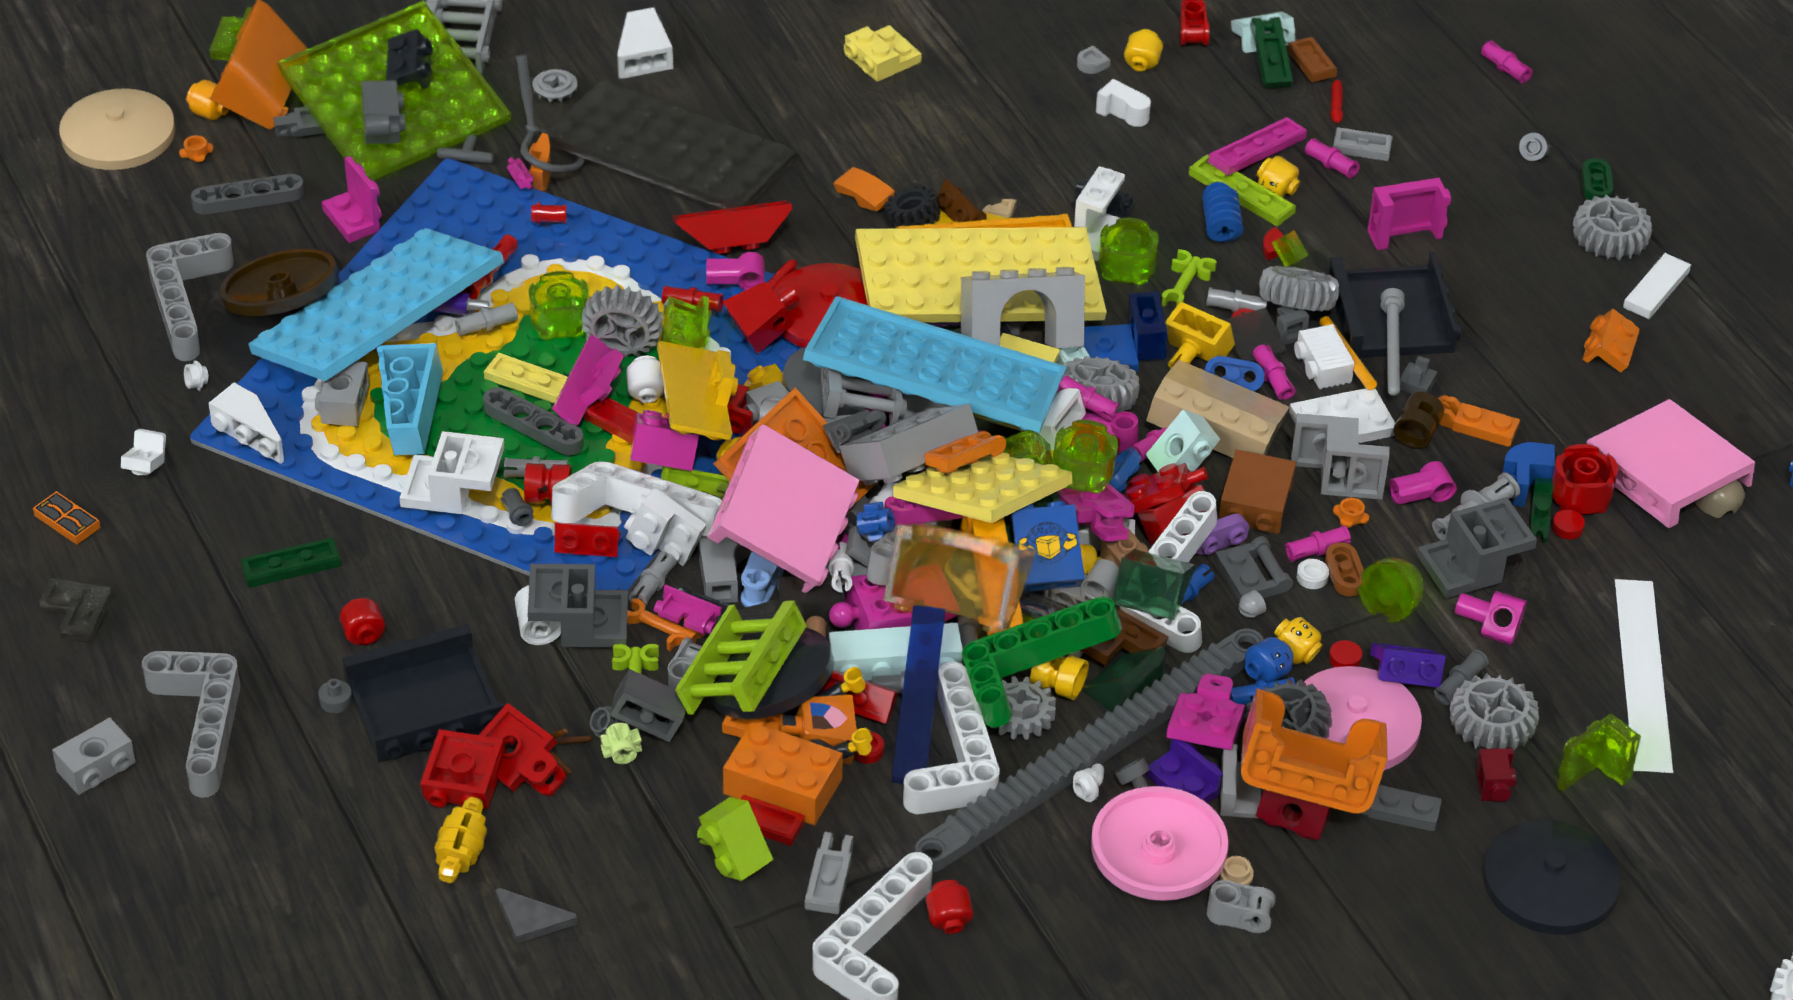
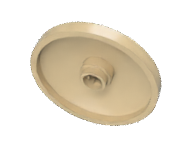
M112 89L91 94L72 105L62 117L59 131L65 152L78 163L96 169L120 170L145 164L161 155L173 141L175 122L170 107L156 95L135 89Z

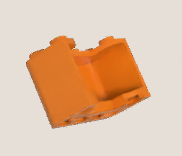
M1257 689L1243 731L1241 760L1243 780L1257 788L1346 812L1359 814L1367 811L1373 804L1388 759L1387 723L1372 719L1357 720L1349 729L1345 744L1281 727L1285 715L1283 699L1275 693Z

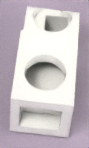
M1112 79L1097 93L1096 113L1103 116L1111 113L1121 119H1125L1131 126L1141 127L1149 122L1151 101L1146 95Z

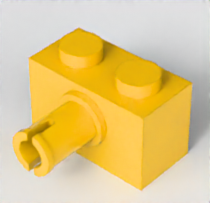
M1181 301L1164 323L1169 344L1179 348L1168 362L1170 369L1178 360L1190 364L1195 357H1200L1206 361L1216 356L1226 357L1235 345L1230 323Z

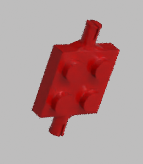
M1186 462L1180 465L1171 463L1162 467L1158 473L1149 476L1144 473L1131 479L1123 496L1135 505L1134 513L1184 496L1186 489L1191 487L1192 484L1208 480V474L1205 467L1190 472Z

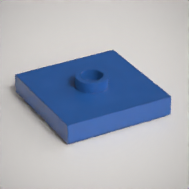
M1130 324L1084 327V348L1091 358L1098 356L1105 359L1108 357L1109 360H1118L1120 364H1127L1129 369L1138 372L1139 363Z

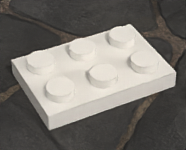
M1364 388L1290 403L1289 413L1294 423L1296 422L1297 413L1359 418L1358 443L1395 436L1393 431L1395 422L1376 389L1367 390Z

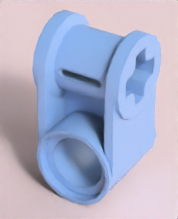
M752 551L741 576V582L744 586L741 593L742 605L750 610L765 608L769 604L776 586L779 585L782 579L784 569Z

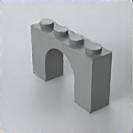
M1056 267V272L1047 273L1044 268H1030L1027 274H1018V270L1013 269L1000 270V275H990L989 271H973L972 276L961 277L962 335L1000 346V319L1005 304L1018 292L1033 290L1040 296L1045 308V344L1055 348L1084 347L1085 275L1074 272V267Z
M701 535L698 541V554L705 596L719 600V603L738 602L736 567L741 561L749 557L752 551L728 537H725L720 543H716L707 538V536ZM829 569L824 582L819 587L817 585L814 586L806 594L802 592L805 581L798 577L801 596L833 593L832 576L829 573Z

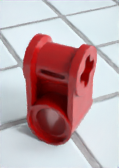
M1203 0L1182 1L1179 23L1180 46H1185L1186 43H1202L1204 46H1208L1209 22L1207 21L1206 4Z

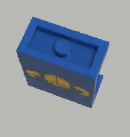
M1056 501L1048 503L1047 507L1034 508V505L1030 504L1011 513L1008 517V523L1013 526L1019 573L1016 579L1017 592L1081 587L1085 577L1075 504L1066 505V502Z

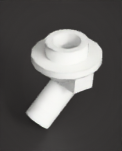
M1094 764L1091 768L1080 770L1074 774L1073 789L1079 798L1087 802L1096 800L1099 796V786L1103 782L1104 767L1101 764Z

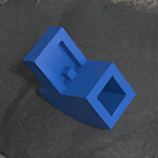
M1528 442L1516 445L1508 451L1502 473L1510 474L1520 487V495L1512 500L1513 506L1525 507L1529 486H1534L1535 477L1552 480L1555 464V445Z

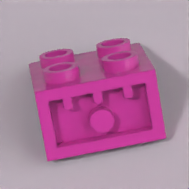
M347 156L344 158L348 192L322 201V208L344 238L350 243L377 233L380 229L379 219L382 217V214L377 204L379 189L376 182L366 176L361 164H357L351 156Z

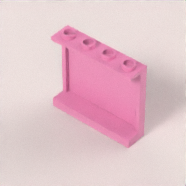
M1671 399L1587 440V444L1599 447L1600 453L1605 456L1609 453L1616 460L1618 473L1615 487L1668 528L1678 524L1680 508L1737 479L1747 487L1752 486L1755 461Z
M762 424L748 437L707 538L720 543L727 536L804 580L805 584L802 592L806 594L814 586L817 585L819 587L827 577L828 569L825 567L837 551L838 544L835 543L837 536L843 532L848 523V518L845 516L858 497V493L855 490L859 479Z

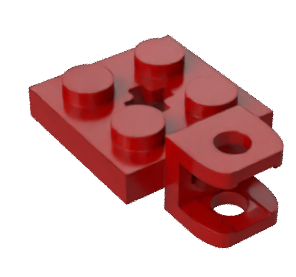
M509 703L501 709L479 734L480 736L503 739L505 745L508 743L513 745L518 742L517 748L509 754H506L507 751L504 748L496 772L497 781L510 791L514 792L525 780L538 793L544 796H552L567 779L564 770L549 753L557 744L555 738ZM551 775L555 776L552 783L545 784V781Z

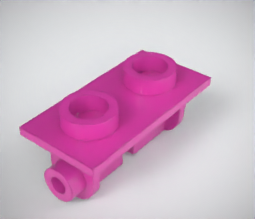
M665 585L663 601L658 600L656 602L654 612L658 613V617L675 623H679L684 618L685 627L706 635L707 633L711 634L720 620L722 607Z

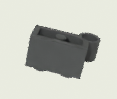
M362 81L365 144L400 143V131H405V114H399V109H403V92H397L396 81Z

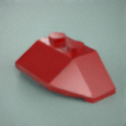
M784 200L674 215L673 222L709 250L713 249L714 253L730 252L731 247L741 245L742 249H755L760 247L759 243L767 242L792 210V203Z

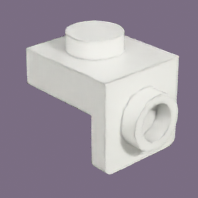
M137 429L134 432V447L121 456V468L132 470V473L136 475H148L164 463L166 435L160 432Z

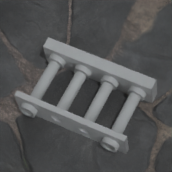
M427 0L419 31L432 43L433 54H431V59L435 57L476 59V72L482 74L484 64L489 63L490 60L489 43L496 13L502 10V0ZM447 6L485 8L484 14L444 12L443 8H447ZM443 23L481 25L480 31L440 29L439 25H443ZM439 40L477 42L476 48L435 46L434 42H439Z
M827 367L820 368L823 417L836 418L838 407L843 408L844 405L889 412L890 424L897 422L899 417L904 418L907 400L902 398V392L899 389L886 385L878 386L869 380L845 377L840 371ZM846 389L887 396V399L846 393Z

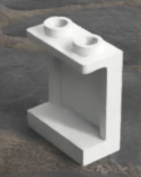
M1100 166L1076 200L1074 227H1086L1095 261H1100L1121 229L1122 218L1106 214V209L1125 180L1124 174Z

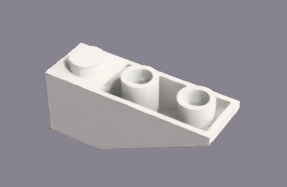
M233 383L209 402L211 423L218 431L227 433L236 438L241 444L252 447L267 458L270 457L280 464L284 462L281 438L257 395Z

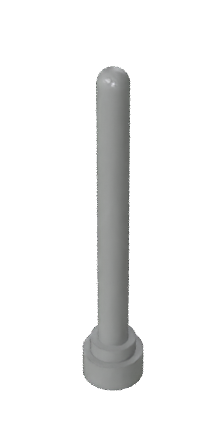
M1396 288L1386 289L1381 294V308L1387 313L1388 393L1391 396H1396L1400 392L1399 313L1405 306L1404 293Z

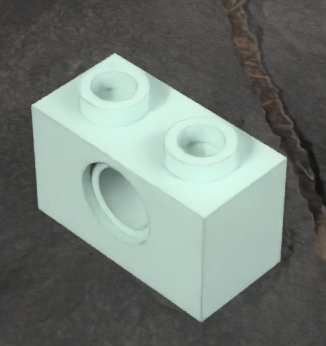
M1183 409L1146 453V456L1158 472L1168 464L1176 463V465H1180L1185 462L1189 471L1192 472L1211 453L1212 449L1220 441V438L1203 416Z

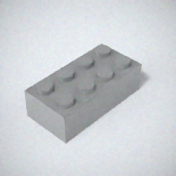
M970 403L933 407L840 446L847 473L859 479V481H863L864 485L874 484L882 479L884 483H890L902 479L901 473L903 472L913 473L923 470L925 468L926 452L967 435L975 434L978 430Z

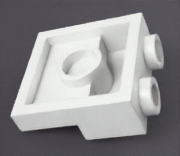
M654 488L647 497L645 495L639 497L632 508L634 513L629 517L624 528L628 530L626 539L632 542L636 548L643 550L650 556L657 549L662 552L665 551L667 552L666 556L669 553L672 554L676 562L684 566L691 558L707 524L660 490Z

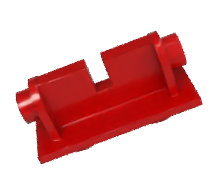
M555 522L554 553L618 557V543H620L621 530H618L616 526Z

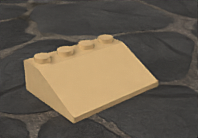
M1178 360L1166 374L1156 391L1146 421L1162 428H1168L1184 409L1203 416L1220 438V441L1213 450L1232 458L1236 449L1266 455L1289 410V406Z

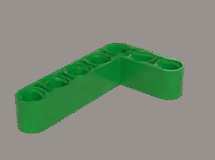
M1097 597L968 643L962 650V658L976 702L986 725L1001 727L1012 718V709L1002 677L1108 641L1120 634L1122 624L1114 601L1109 597Z

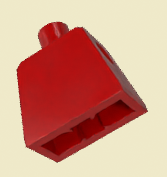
M762 282L726 299L723 303L732 320L758 354L792 326L793 321L787 308L800 299L791 285L776 294L768 282Z

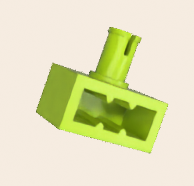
M729 797L699 817L702 825L698 829L697 837L703 838L699 842L703 845L711 846L716 857L715 865L718 871L725 877L742 881L773 860L748 801Z

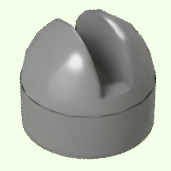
M1252 590L1240 598L1239 611L1245 617L1254 618L1266 612V604L1260 593Z

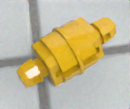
M469 797L465 800L462 808H453L452 813L447 815L443 826L438 831V839L434 848L437 854L436 863L440 865L438 875L441 881L453 883L460 872H468L470 866L474 865L477 861L479 853L484 847L487 829L485 827L486 818L481 814L483 804L480 799Z

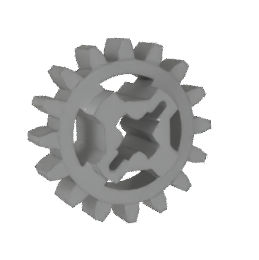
M1015 676L1012 677L1011 683L1002 680L1012 709V718L1007 724L999 727V734L1003 735L1006 732H1010L1011 739H1015L1017 734H1022L1024 739L1027 740L1029 739V733L1033 732L1035 735L1041 736L1042 728L1049 730L1051 721L1055 720L1056 699L1055 697H1050L1051 689H1041V681L1030 684L1029 677H1025L1023 682H1018Z

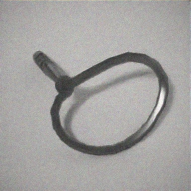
M527 54L516 55L521 96L527 118L525 129L528 131L521 145V154L530 164L545 171L567 172L579 169L585 161V155L580 146L563 134L548 129H541L535 125ZM545 133L548 134V137L560 140L572 148L577 154L578 160L569 165L545 163L532 156L528 152V146L535 134L541 135Z

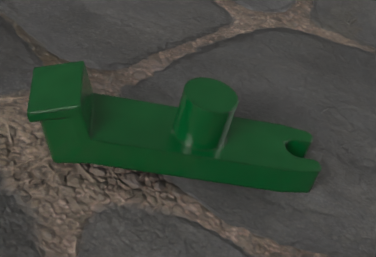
M1535 477L1530 530L1535 537H1542V543H1546L1550 528L1553 484L1551 479Z

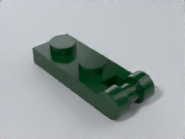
M1270 17L1269 20L1252 18L1250 29L1254 35L1263 88L1290 87L1293 80L1280 17Z

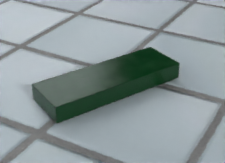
M333 537L240 559L248 588L342 566Z

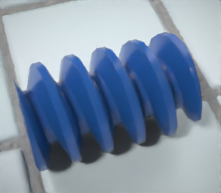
M1219 181L1211 183L1204 189L1202 194L1207 236L1216 242L1234 241L1243 233L1239 195L1236 190L1230 188L1226 183Z

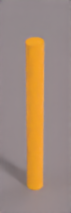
M1328 316L1320 320L1321 327L1334 324ZM1334 324L1336 332H1338L1341 340H1343V344H1345V348H1347L1350 356H1352V360H1354L1353 371L1367 390L1375 389L1377 382Z

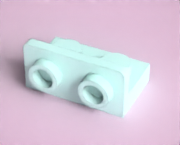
M1283 12L1231 20L1232 32L1241 36L1243 52L1249 53L1256 51L1254 35L1250 29L1252 18L1269 20L1270 17H1280L1286 46L1289 42L1295 41L1294 18Z

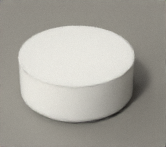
M1307 559L1298 565L1297 581L1303 587L1320 589L1327 584L1329 568L1324 562L1317 559Z

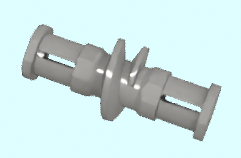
M1502 473L1498 476L1495 483L1483 488L1479 492L1475 490L1465 491L1461 495V505L1454 508L1452 512L1505 497L1514 499L1520 495V487L1510 474ZM1451 513L1443 519L1437 518L1432 523L1433 530L1441 541L1447 537Z

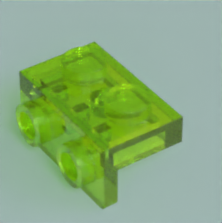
M669 296L664 303L662 341L698 349L701 346L705 347L710 337V330H707L711 317V310L708 309L709 297L702 296L697 306Z

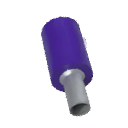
M459 292L432 310V312L468 315L470 309L480 310L484 307L489 309L490 301L471 299L470 293Z

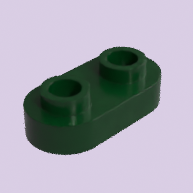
M1598 158L1586 160L1581 171L1582 189L1585 199L1592 201L1594 196L1603 198L1605 194L1611 198L1613 192L1611 166L1606 161Z

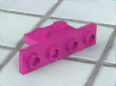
M590 335L552 407L553 411L567 423L577 426L587 407L597 399L599 401L604 400L611 392L612 387L610 383L619 375L621 371L619 365L624 355L616 348L611 350L600 339Z

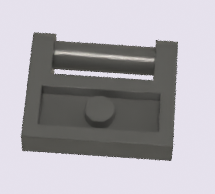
M1264 536L1255 538L1251 543L1221 550L1215 554V562L1239 602L1244 594L1252 590H1256L1262 598L1284 593L1293 586V580L1288 573H1284L1270 550L1271 544ZM1253 558H1261L1273 580L1266 581Z

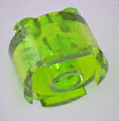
M1137 218L1116 219V224L1109 227L1106 224L1100 233L1098 265L1102 271L1103 278L1108 281L1116 280L1126 283L1133 282L1137 285L1145 284L1148 281V277L1156 269L1159 242L1157 231L1153 232L1147 222Z
M554 271L540 276L539 282L535 285L533 283L530 285V320L533 328L538 331L540 338L548 340L584 335L585 331L582 330L581 316L586 301L589 299V287L586 281L582 278L581 281L574 278V274L570 272Z
M1076 420L1072 422V426L1065 429L1063 426L1059 429L1055 437L1052 464L1059 466V469L1072 472V484L1065 488L1093 493L1102 492L1114 475L1118 450L1117 438L1115 435L1112 436L1107 432L1105 425L1093 420Z

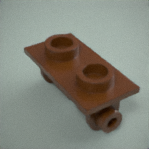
M948 179L944 180L937 197L938 206L953 222L987 220L986 213L974 206L963 194V190L960 187H955Z

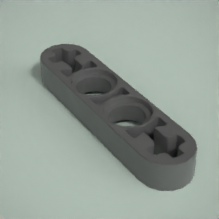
M285 174L204 186L193 190L191 193V203L196 213L212 214L292 202L303 197L304 184L302 177L299 175ZM260 190H268V191H269V192L264 193V194H257V193H255V192L260 191ZM232 194L240 195L236 198H227V196Z
M492 388L484 393L483 406L488 416L562 454L574 455L583 449V432L578 426L567 423L564 419L506 389ZM518 412H525L529 414L524 418H517L513 416ZM544 424L553 427L550 430L538 429L539 426Z

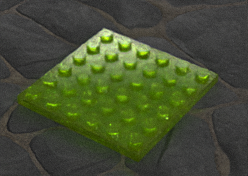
M424 1L277 62L282 76L344 158L351 156L357 164H361L366 176L370 180L378 179L433 155L441 147L449 148L463 142L472 134L476 136L511 121V112ZM418 29L425 38L431 41L433 46L430 87L423 89L417 80L397 86V92H403V109H399V114H405V131H400V143L365 144L362 81H386L388 38Z

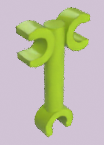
M1179 249L1177 259L1173 258L1171 269L1182 273L1173 289L1163 292L1161 306L1165 307L1169 301H1175L1176 307L1180 301L1184 303V292L1195 274L1201 280L1210 281L1211 271H1216L1217 261L1212 258L1200 259L1197 256L1192 257L1188 251Z
M624 644L613 645L612 663L614 670L622 671L629 667V669L642 674V667L649 671L658 669V658L656 657H659V645L648 644L642 648L633 647L631 649Z

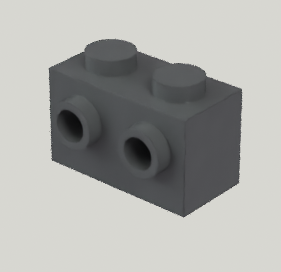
M628 669L615 691L610 716L670 742L684 720L685 708L675 689Z

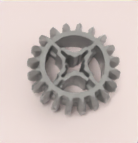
M1606 194L1603 198L1594 196L1592 201L1585 200L1584 204L1580 205L1576 211V216L1573 220L1574 238L1578 240L1579 246H1585L1586 252H1595L1596 257L1603 255L1606 256L1607 260L1610 257L1620 260L1624 256L1630 259L1633 254L1639 255L1649 242L1652 233L1651 216L1646 215V209L1639 208L1638 202L1630 203L1629 198L1623 200L1619 199L1617 195L1615 198H1610Z
M1270 266L1263 270L1259 282V293L1262 298L1274 304L1293 309L1311 311L1330 310L1335 307L1339 295V283L1331 275H1325V273L1305 268Z
M618 284L613 290L607 286L602 291L596 290L593 296L589 297L586 301L581 316L582 330L586 332V339L590 335H594L611 350L616 348L626 358L631 353L637 357L640 356L642 351L648 353L652 346H655L663 329L662 312L659 311L657 303H652L651 296L643 297L641 290L637 292L631 291L630 286L626 289H621Z
M1084 356L1083 359L1074 358L1073 361L1066 362L1065 375L1088 388L1090 386L1096 388L1097 393L1119 403V407L1116 408L1118 409L1117 413L1131 409L1132 405L1136 403L1140 386L1139 377L1136 375V371L1129 369L1127 364H1120L1118 360L1112 361L1108 357L1102 359L1098 356L1095 358ZM1088 408L1085 410V411H1088V412H1090V413H1092V412L1095 413L1094 411H1092V410H1090V409H1088Z
M1486 673L1483 679L1474 675L1471 682L1464 680L1461 687L1457 688L1456 692H1454L1453 700L1450 703L1451 725L1455 726V734L1463 735L1464 743L1474 742L1475 749L1480 746L1486 747V749H1506L1507 747L1509 749L1513 748V751H1515L1518 745L1525 746L1528 738H1532L1539 721L1538 701L1534 700L1533 692L1526 691L1524 684L1516 685L1513 677L1509 680L1502 679L1501 674L1497 678H1491Z

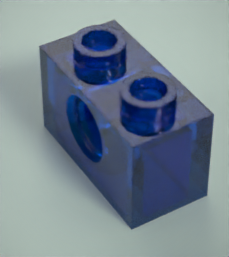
M1159 292L1129 294L1128 322L1131 327L1138 360L1166 358L1168 332Z

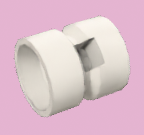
M529 585L522 588L515 596V607L521 637L525 642L533 645H544L553 642L561 634V622L528 621Z

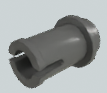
M516 488L505 490L501 494L503 497H500V500L509 512L510 521L518 526L528 525L533 519L532 507L524 502Z

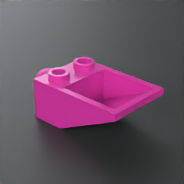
M940 565L909 569L890 585L872 583L867 579L866 575L851 576L852 587L846 592L845 602L834 604L829 611L830 621L836 627L844 628L853 623L856 630L941 624L960 615L961 610Z

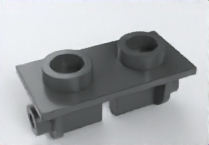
M866 409L825 424L823 428L838 454L841 452V445L880 429L886 422V415L879 410L869 412Z

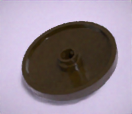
M316 249L286 250L257 258L234 270L222 282L220 295L224 307L234 314L242 316L273 315L302 307L320 298L336 284L339 272L334 257L327 252Z

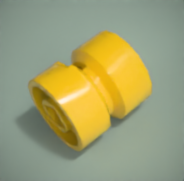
M1069 655L1066 658L1062 656L1036 665L1031 670L1030 684L1041 681V689L1055 688L1057 695L1075 700L1084 686L1089 663L1087 660Z

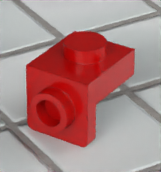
M738 384L735 396H730L727 408L732 432L744 435L753 427V412L744 409V406L747 405L746 392L749 391V387Z

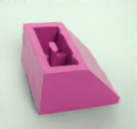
M644 410L643 414L636 413L630 459L692 471L699 434L691 433L685 435L678 433L670 428L669 419L663 418L662 413Z

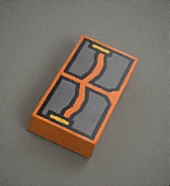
M57 491L33 508L35 517L76 545L101 528L97 518Z

